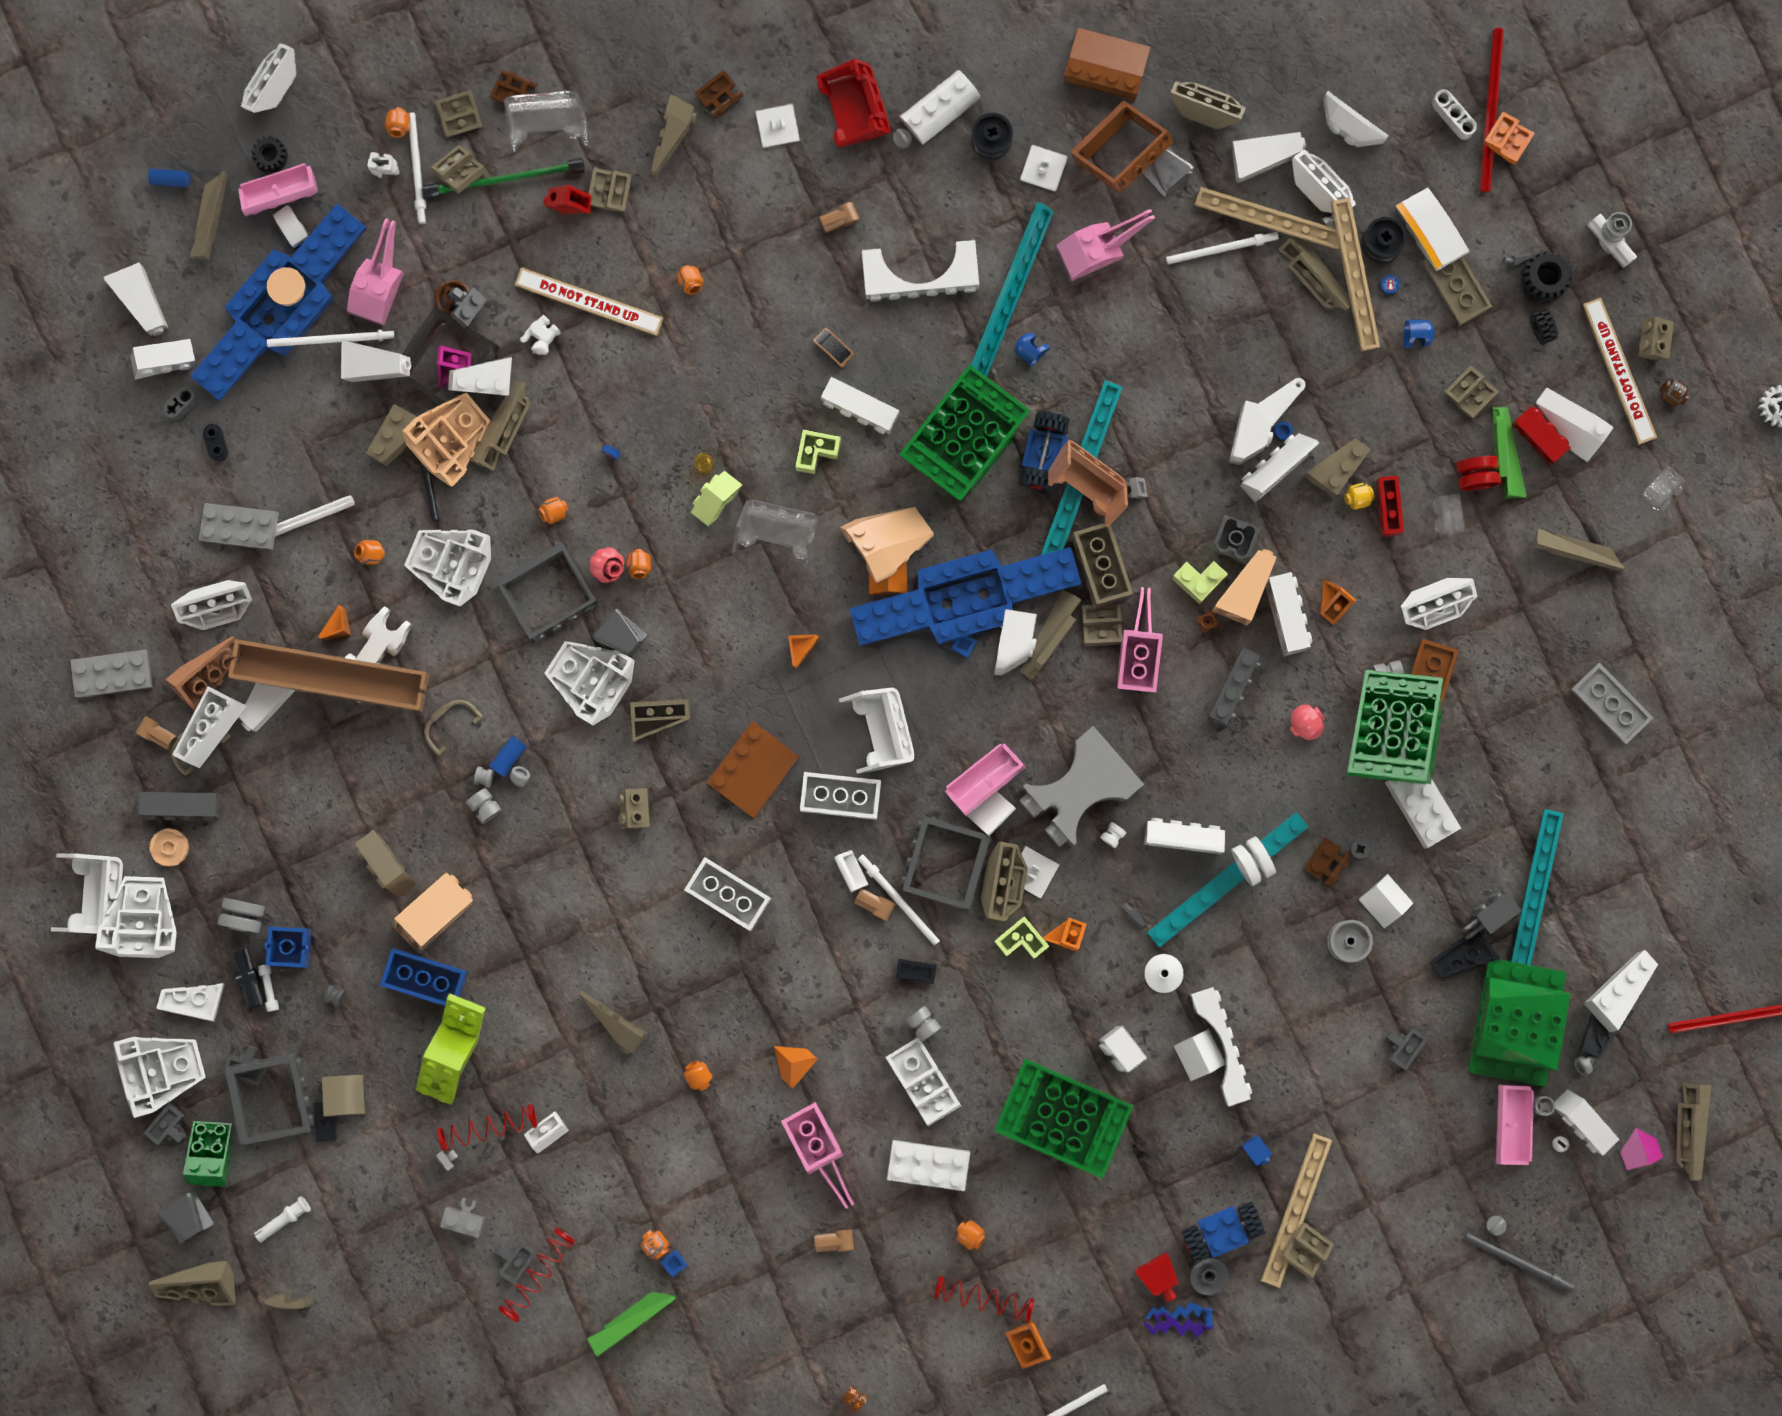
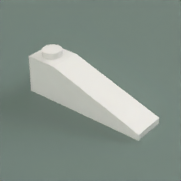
M1548 388L1544 390L1535 403L1546 419L1556 427L1557 433L1569 441L1570 450L1586 462L1590 460L1614 428L1598 416Z

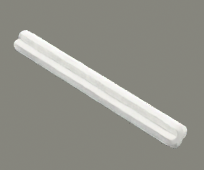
M349 495L277 524L275 536L354 506V499Z

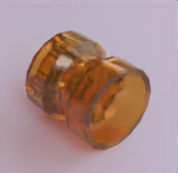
M852 1385L841 1400L846 1404L849 1403L852 1409L858 1412L869 1396L865 1393H860L858 1388Z

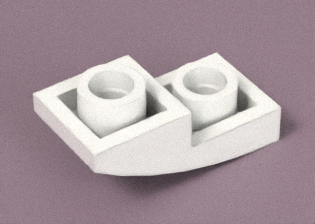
M286 205L273 215L293 248L309 237L289 205Z

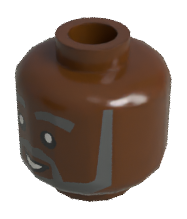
M1668 379L1659 390L1661 393L1660 398L1672 407H1676L1679 404L1684 405L1689 398L1687 395L1689 389L1677 379Z

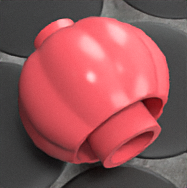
M611 547L597 550L590 558V573L601 583L616 581L624 571L623 556Z
M1300 705L1291 714L1292 727L1289 729L1295 737L1300 736L1305 740H1314L1321 736L1325 726L1322 721L1325 720V717L1318 707L1313 709L1310 705Z

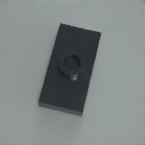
M899 959L896 978L934 984L937 965Z
M323 1102L314 1103L316 1142L337 1140L336 1116L324 1117Z

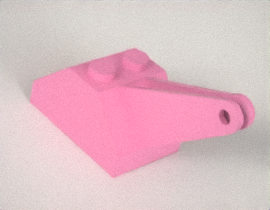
M1146 210L1113 227H1110L1108 222L1090 225L1074 232L1058 243L1056 249L1071 281L1123 259L1124 255L1120 246L1155 219L1154 215L1149 216L1152 214V210ZM1138 222L1115 238L1114 233Z
M387 218L384 220L372 260L366 259L356 271L350 287L347 312L349 314L383 326L404 274L401 270L392 268L396 222L392 221L390 223V220ZM385 243L383 262L381 264L379 261Z
M1144 587L1140 589L1134 631L1124 630L1118 668V689L1156 692L1163 634L1152 633L1151 588H1147L1146 632L1137 631L1144 597Z
M816 1102L782 1120L781 1122L808 1174L819 1169L841 1200L845 1209H847L848 1205L841 1192L823 1167L832 1162L846 1197L852 1206L855 1205L834 1160L843 1156V1153Z

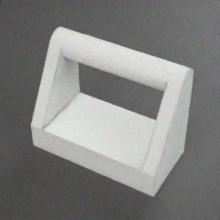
M852 850L834 857L851 893L869 885Z

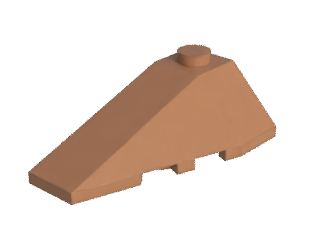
M235 637L228 638L184 664L165 679L193 712H195L207 687L216 689L218 685L221 686L224 681L223 677L230 669L231 660H238L232 656Z

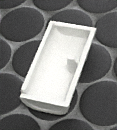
M957 70L924 98L900 115L899 119L923 145L980 100L981 97L967 77Z

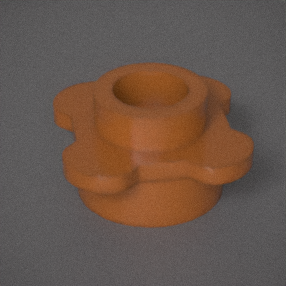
M1212 611L1197 617V622L1200 623L1203 633H1208L1210 629L1219 626V622L1216 621Z

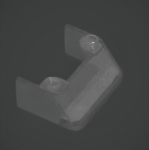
M568 91L510 96L504 99L507 133L512 152L516 151L515 143L523 142L527 138V133L564 130V133L570 138L581 136L583 145H587L586 116L578 93Z
M748 500L744 504L736 525L732 552L736 553L739 544L750 546L755 544L757 539L793 547V554L799 559H804L803 569H807L819 525V517L810 512L758 500Z

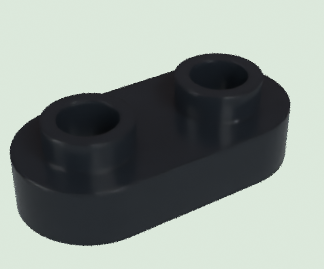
M216 424L207 425L203 430V437L208 454L214 461H224L228 457L229 450L223 430ZM215 430V434L210 436V431ZM220 448V453L215 454V449Z

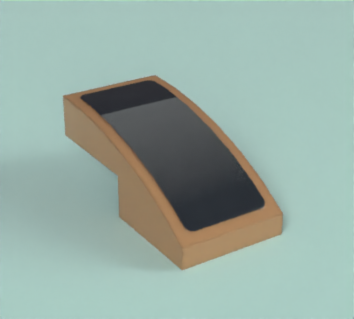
M825 328L813 340L841 368L855 356L828 328Z

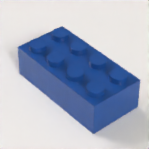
M392 948L380 986L445 1006L449 994L461 998L469 971Z

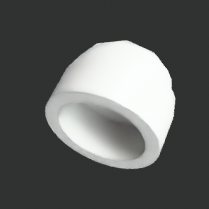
M1558 1136L1553 1139L1552 1146L1554 1150L1564 1152L1568 1149L1569 1142L1565 1137ZM1558 1140H1560L1565 1145V1148H1563L1560 1144L1557 1143Z

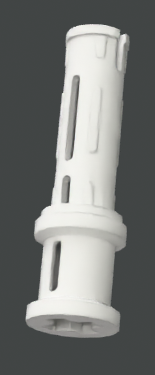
M300 1196L297 1202L290 1207L286 1206L283 1213L254 1233L257 1240L262 1243L289 1222L297 1221V1218L304 1212L311 1211L307 1201Z

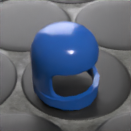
M1423 319L1406 320L1403 333V348H1412L1415 339H1419L1422 347L1429 346L1435 336L1433 324Z
M1026 333L1017 340L1014 350L1018 357L1028 366L1032 367L1051 347L1045 343L1038 348L1034 343L1037 336L1033 333Z

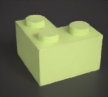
M803 430L795 466L796 471L815 474L819 456L837 459L841 437Z
M725 471L719 476L716 474L711 479L710 484L706 483L701 488L700 492L702 494L694 500V508L691 513L707 526H710L718 519L724 507L735 498L742 484Z
M1215 561L1202 574H1199L1186 562L1173 575L1172 580L1200 605L1227 576V573Z
M1025 916L994 941L1005 956H1008L1017 947L1022 945L1030 956L1035 959L1049 947Z

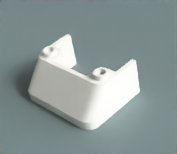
M1005 609L994 675L1002 676L1028 661L1029 657H1032L1036 644V639H1033L1036 614Z
M895 688L860 691L839 699L840 703L852 701L854 711L858 715L866 716L874 752H870L867 755L866 762L868 766L856 770L857 774L877 771L913 761L914 750L900 694Z
M56 854L57 858L73 859V871L78 875L85 876L82 914H72L68 920V928L51 927V931L97 934L98 928L103 923L106 913L115 900L114 897L122 883V861L118 857Z

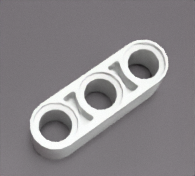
M1448 90L1438 91L1432 101L1433 108L1460 139H1470L1476 131V122ZM1438 98H1444L1446 100V103H1440L1438 101ZM1450 112H1456L1458 118H1453ZM1462 126H1468L1471 132H1465Z

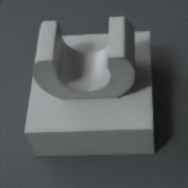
M1135 477L1129 479L1130 483H1127V488L1131 487L1132 492L1127 494V497L1139 499L1148 497L1144 478Z
M454 1150L447 1155L441 1151L435 1156V1159L447 1173L454 1167L451 1162L458 1155Z

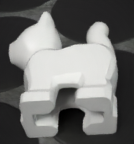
M370 153L368 169L372 174L379 178L383 174H399L397 161L391 155L384 154V157H380L378 153Z
M545 315L533 322L524 336L520 338L522 343L527 342L531 335L539 340L531 348L533 354L546 355L549 352L548 345L555 336L561 334L554 324L549 329L546 328L550 320Z

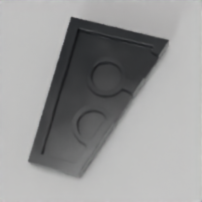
M1478 932L1468 940H1466L1465 936L1430 961V965L1443 979L1499 960L1500 956L1482 934Z
M1630 1010L1619 1030L1622 1029L1626 1020L1634 1013V1010ZM1591 1013L1579 1051L1594 1058H1600L1619 1030L1610 1033Z

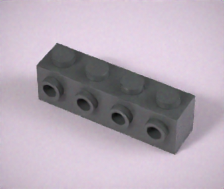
M1244 647L1240 650L1207 717L1208 719L1222 726H1226L1228 722L1232 723L1236 715L1233 711L1236 705L1240 706L1244 698L1241 694L1244 688H1249L1253 680L1250 676L1260 666L1261 662L1258 661L1260 655Z
M139 792L138 815L144 816V820H156V816L164 817L163 820H175V817H183L184 821H195V817H202V821H214V818H220L221 795L217 793Z

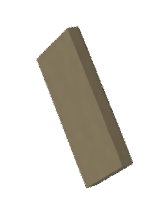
M1463 256L1437 271L1427 258L1421 261L1458 326L1492 309L1493 306Z

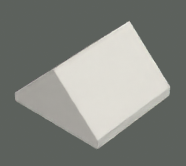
M1388 874L1358 899L1384 929L1402 916L1413 904Z
M1209 1029L1174 1045L1190 1081L1207 1075L1226 1064Z

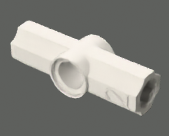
M1599 214L1587 226L1599 239L1602 249L1609 254L1611 253L1618 263L1625 268L1637 256L1625 243V238L1617 243H1611L1603 237L1602 226L1606 220Z

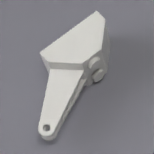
M1294 379L1259 404L1245 401L1241 408L1229 463L1241 465L1263 452L1265 447H1269L1273 437V432H1270L1271 427L1305 388V381L1303 379Z

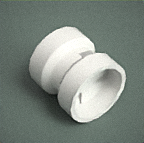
M1110 822L1108 830L1103 832L1100 838L1111 847L1116 848L1119 844V839L1123 838L1126 832L1115 823Z

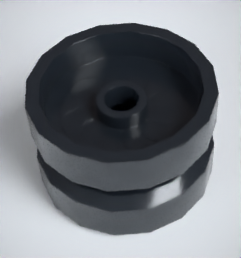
M986 113L974 122L971 135L972 147L976 154L987 160H998L1004 157L1012 145V125L1001 114Z
M1392 217L1375 219L1369 224L1362 237L1364 254L1376 263L1386 264L1394 261L1400 255L1407 242L1406 230L1398 220Z

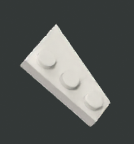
M225 984L162 989L157 1009L214 1022Z

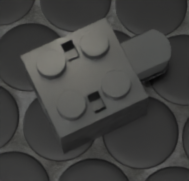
M1508 892L1494 893L1487 899L1489 901L1487 904H1480L1472 910L1473 914L1469 916L1472 921L1464 926L1460 932L1463 934L1476 925L1477 927L1465 935L1466 940L1473 937L1479 931L1483 935L1492 934L1521 912V909Z

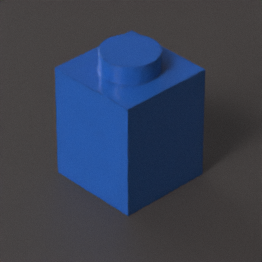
M1255 1134L1241 1145V1148L1254 1165L1258 1166L1260 1164L1263 1166L1270 1160L1269 1156L1272 1153L1258 1135Z

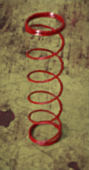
M528 1104L527 1113L525 1107L522 1106V1124L521 1130L519 1131L513 1125L507 1111H504L503 1135H499L490 1117L487 1115L485 1140H482L480 1138V1136L474 1128L472 1121L469 1120V1137L467 1144H464L461 1141L454 1126L451 1124V1144L449 1149H447V1143L443 1129L441 1127L437 1128V1136L440 1148L443 1152L450 1151L453 1143V1130L461 1144L464 1146H468L471 1135L470 1124L477 1137L481 1141L485 1142L488 1136V1119L496 1134L500 1137H503L506 1130V1115L512 1127L517 1132H521L523 1129L524 1122L523 1109L529 1121L531 1122L532 1127L535 1129L538 1127V1123L534 1107L532 1104Z
M558 1228L553 1230L554 1233L571 1245H565L550 1238H547V1241L558 1252L561 1260L558 1261L538 1253L536 1254L547 1267L550 1275L546 1276L526 1269V1272L537 1283L539 1291L515 1284V1287L523 1294L529 1305L522 1306L504 1299V1302L512 1311L502 1305L498 1307L502 1314L514 1322H519L520 1318L509 1303L523 1308L530 1307L529 1299L520 1288L535 1293L541 1291L539 1283L530 1272L542 1277L552 1276L550 1268L541 1257L554 1262H562L563 1260L561 1253L552 1242L566 1247H572L575 1243L573 1238Z
M941 1275L938 1277L934 1294V1300H938L942 1283L943 1301L947 1302L958 1282H960L962 1307L966 1305L973 1290L976 1286H978L980 1311H982L985 1308L993 1291H996L998 1316L1001 1315L1008 1300L1013 1295L1015 1306V1319L1018 1320L1020 1318L1026 1304L1029 1301L1025 1322L1029 1323L1034 1305V1298H1029L1025 1302L1019 1316L1017 1317L1016 1296L1014 1293L1009 1295L1002 1310L999 1313L998 1292L996 1289H993L991 1291L984 1306L981 1309L980 1287L978 1284H976L972 1288L968 1298L966 1299L963 1305V1292L961 1281L958 1280L954 1284L947 1299L945 1300L944 1278Z

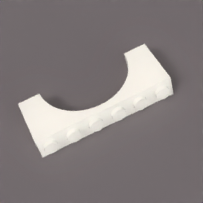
M975 240L956 242L955 257L949 269L938 279L923 284L909 283L895 276L886 266L881 249L862 250L866 299H870V301L882 300L881 298L887 297L890 300L900 299V296L916 298L919 297V294L936 296L941 292L956 294L957 291L963 290L965 293H971L979 289Z

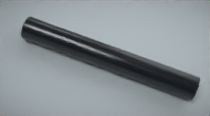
M422 465L431 520L438 521L439 515L431 473Z

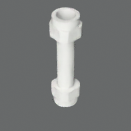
M267 965L258 966L259 976H262L267 1002H265L267 1012L279 1010L278 1000L274 998L270 978L272 970Z

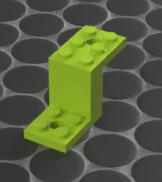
M449 994L445 1004L442 1023L423 1055L416 1091L452 1105L460 1075L478 1043L486 1008Z

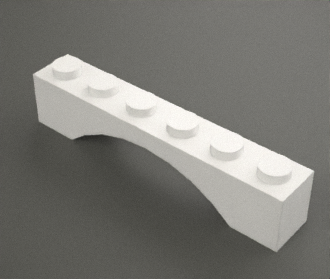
M1214 987L1190 994L1195 1013L1204 1018L1213 1027L1223 1045L1226 1064L1220 1088L1226 1106L1250 1100V1094H1252L1249 1083H1245L1243 1077L1246 1075L1245 1069L1242 1064L1239 1065L1237 1057H1240L1237 1046L1232 1044L1233 1033L1231 1028L1226 1026L1225 1020H1227V1015L1224 1008H1220L1219 1001H1221L1218 990H1214Z

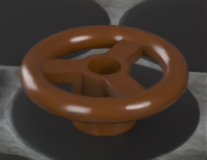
M448 280L437 288L434 301L437 309L442 314L450 316L453 312L450 309L455 302L450 300L448 296L449 292L454 289L450 288L451 285L459 286L466 293L468 292L469 287L462 281ZM444 289V299L447 302L445 307L440 302V295Z

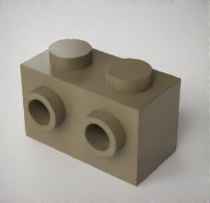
M1659 317L1643 319L1639 356L1654 361L1669 359L1674 322Z
M647 788L619 791L617 803L620 806L618 821L621 829L650 827Z

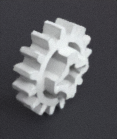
M1778 385L1776 389L1771 387L1769 392L1765 391L1763 393L1764 397L1759 399L1763 404L1758 406V409H1763L1760 416H1766L1764 422L1770 420L1771 426L1778 423V427H1782V418H1780L1782 416V409H1779V407L1782 408V386ZM1779 394L1777 399L1771 398V396Z

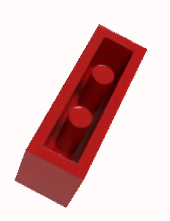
M1531 406L1511 424L1550 466L1571 448L1569 441L1556 432V427L1543 418V414L1538 408Z
M1398 476L1379 477L1376 480L1381 537L1401 536L1404 533L1399 478Z

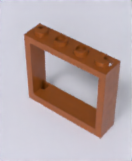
M1123 100L1070 153L1076 164L1120 195L1170 147L1173 141L1166 129ZM1131 119L1154 135L1156 139L1113 179L1089 162L1088 159Z

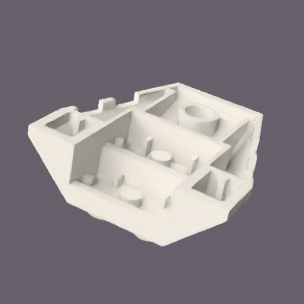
M419 530L404 566L439 595L442 600L462 606L477 594L491 560L490 536L475 530Z
M565 641L545 671V675L561 693L575 714L591 725H595L612 714L630 686L634 660L617 650L612 651L601 647L596 648Z
M125 876L114 897L115 900L112 906L108 909L103 923L98 928L95 948L118 957L160 958L175 952L177 932L164 878Z
M131 1037L113 1042L116 1063L126 1100L134 1118L153 1113L206 1077L196 1040Z

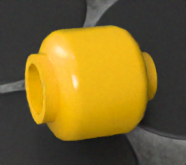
M1366 483L1351 485L1347 488V494H1344V500L1354 510L1370 506L1374 500V492L1372 487Z

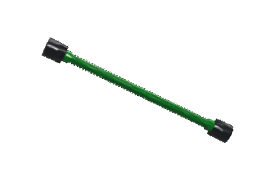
M583 158L568 160V163H564L562 166L529 170V172L524 171L517 174L512 173V175H500L481 180L477 179L465 189L505 183V181L510 182V180L515 181L517 179L522 180L529 177L562 173V171L565 173L569 172L570 175L585 173ZM438 183L422 185L425 200L439 198L441 194H445L448 191L453 192L447 185H438Z

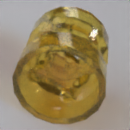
M700 453L696 456L694 464L697 471L703 475L710 474L714 469L712 457L707 453Z

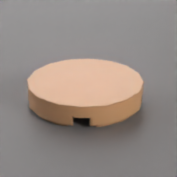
M280 268L270 275L267 281V291L275 303L291 306L298 303L304 296L306 284L298 271L292 268Z
M166 828L153 836L149 849L155 862L162 866L172 867L179 865L185 860L189 851V843L182 832L177 829Z

